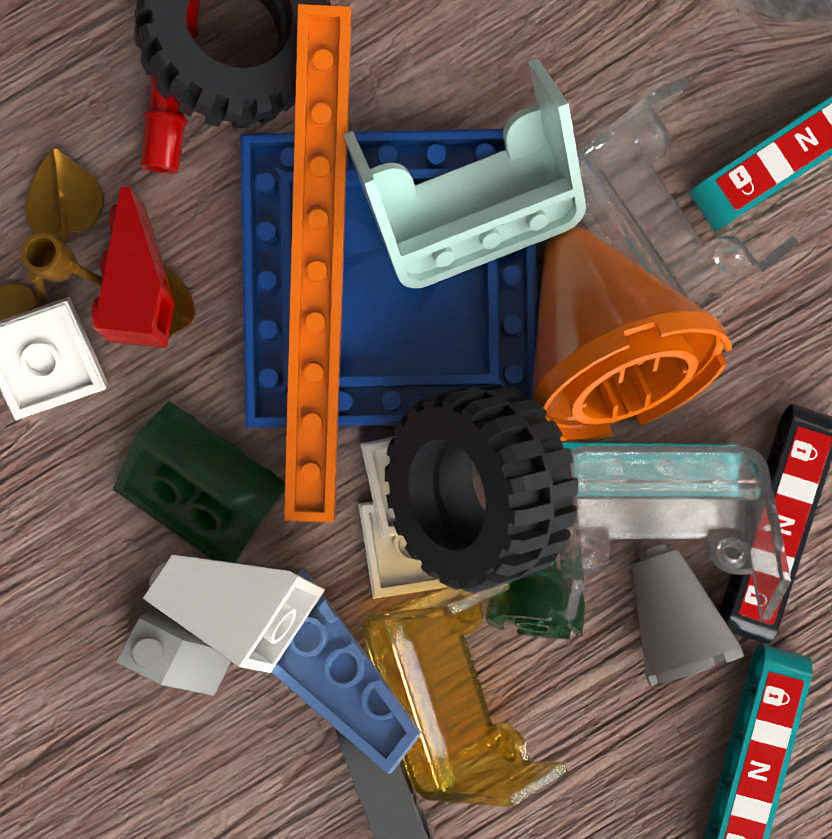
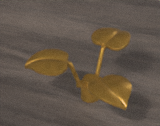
M55 148L48 153L38 168L28 192L25 208L26 220L35 234L28 237L21 248V259L23 264L31 270L28 278L34 282L37 296L33 290L22 284L15 283L0 286V320L46 305L48 296L43 282L44 279L50 282H62L72 274H76L100 287L102 285L103 278L77 264L76 256L72 249L62 243L69 240L70 231L76 233L85 232L98 221L104 206L102 188L92 174ZM165 268L175 299L169 338L193 324L196 318V309L193 297L187 286L172 271Z

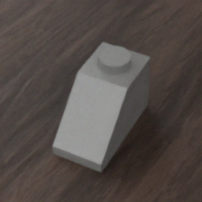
M151 609L138 618L116 663L160 685L214 696L232 661L170 617Z

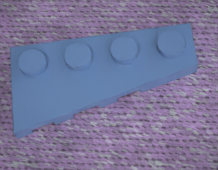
M301 568L297 575L315 583L306 570ZM322 594L272 670V673L383 771L390 774L421 736L422 731L327 598Z

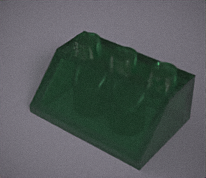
M168 401L135 435L113 490L212 560L237 563L285 493V482L270 469L263 467L237 449L233 443L223 439L200 423L192 414L183 411L171 401Z

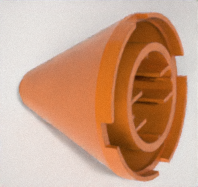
M573 227L566 232L551 237L546 243L543 253L531 399L535 400L547 411L545 418L548 421L553 420L557 423L563 433V436L560 438L562 442H583L613 436L609 424L635 416L639 426L650 423L694 398L724 370L727 363L721 352L723 348H725L726 352L732 350V344L721 322L709 312L585 228Z

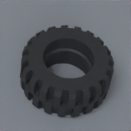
M137 0L134 16L136 17L134 28L136 47L141 49L140 62L146 75L153 74L157 80L156 90L165 100L170 96L174 97L180 102L177 110L189 117L195 111L206 116L205 124L219 127L222 121H230L233 128H248L251 122L255 120L264 124L274 120L281 111L287 112L295 105L298 4L331 6L330 0H259L270 12L275 22L278 44L274 54L264 64L248 68H237L224 65L210 58L194 42L186 26V10L191 0Z
M486 384L429 395L426 399H421L410 407L394 430L397 437H393L388 445L386 455L390 457V463L385 467V482H389L390 493L386 495L388 508H393L396 521L393 522L396 532L399 536L404 537L407 543L404 548L411 558L422 562L421 569L435 579L439 578L440 583L456 590L480 592L536 574L539 570L547 568L556 560L558 553L563 551L571 535L567 528L573 526L576 520L578 507L573 505V496H577L579 493L578 478H572L570 464L574 463L570 448L564 449L560 440L563 433L556 422L553 420L548 421L545 418L547 411L533 399L527 400L528 396L513 387L504 388L500 384ZM472 462L477 468L483 484L486 511L481 506L475 492L472 479Z

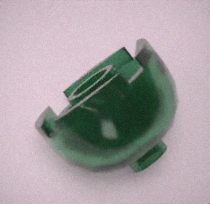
M554 561L547 568L539 570L536 574L492 588L488 599L486 622L501 630H504L505 621L514 623L518 627L517 634L530 637L570 639L571 630L578 637H582L585 621L584 595L579 583L567 572L556 569L557 562Z

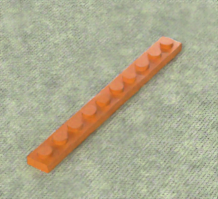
M298 4L284 521L334 523L347 176V144L343 134L348 133L351 6Z

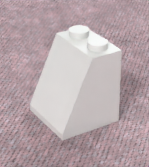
M171 555L169 560L158 566L149 581L150 588L143 599L237 666L271 673L325 589L291 571Z

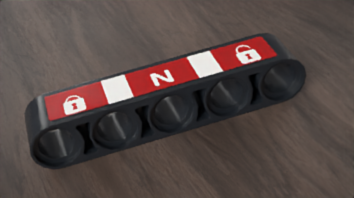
M791 403L781 416L719 611L733 634L764 644H770L778 632L832 462V416Z

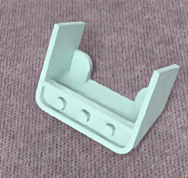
M539 58L528 62L537 104L519 110L509 118L503 130L506 150L418 185L414 184L410 172L401 164L386 163L370 169L354 132L351 131L343 134L399 281L404 286L423 288L566 232L575 227L583 218L586 211V203L569 103Z

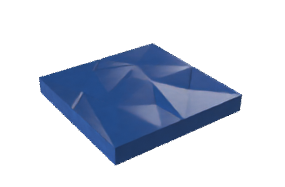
M504 129L354 132L370 169L386 163L401 164L408 169L415 185L506 150L503 139ZM295 133L240 134L245 428L287 427ZM347 147L338 426L397 425L412 405L421 399H426L429 395L486 384H500L504 388L513 387L528 396L527 400H530L532 397L538 325L536 244L423 288L404 286L399 281Z

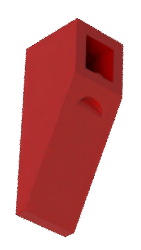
M120 187L118 203L112 206L109 216L112 231L109 249H106L101 257L100 269L103 280L100 296L95 297L91 308L93 328L111 343L167 348L175 299L146 207L130 187Z

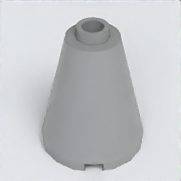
M661 544L638 553L640 562L632 565L645 675L649 686L711 669L712 666L716 665L715 663L724 660L728 663L744 656L741 645L679 550L668 552L666 544Z

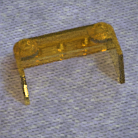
M508 583L480 592H466L462 589L456 590L450 587L384 608L367 616L364 621V637L374 666L422 731L421 736L407 752L403 760L413 787L427 800L514 807L568 772L565 762L530 761L523 736L508 724L492 723L465 635L476 631L482 624L483 607L481 601L509 589Z

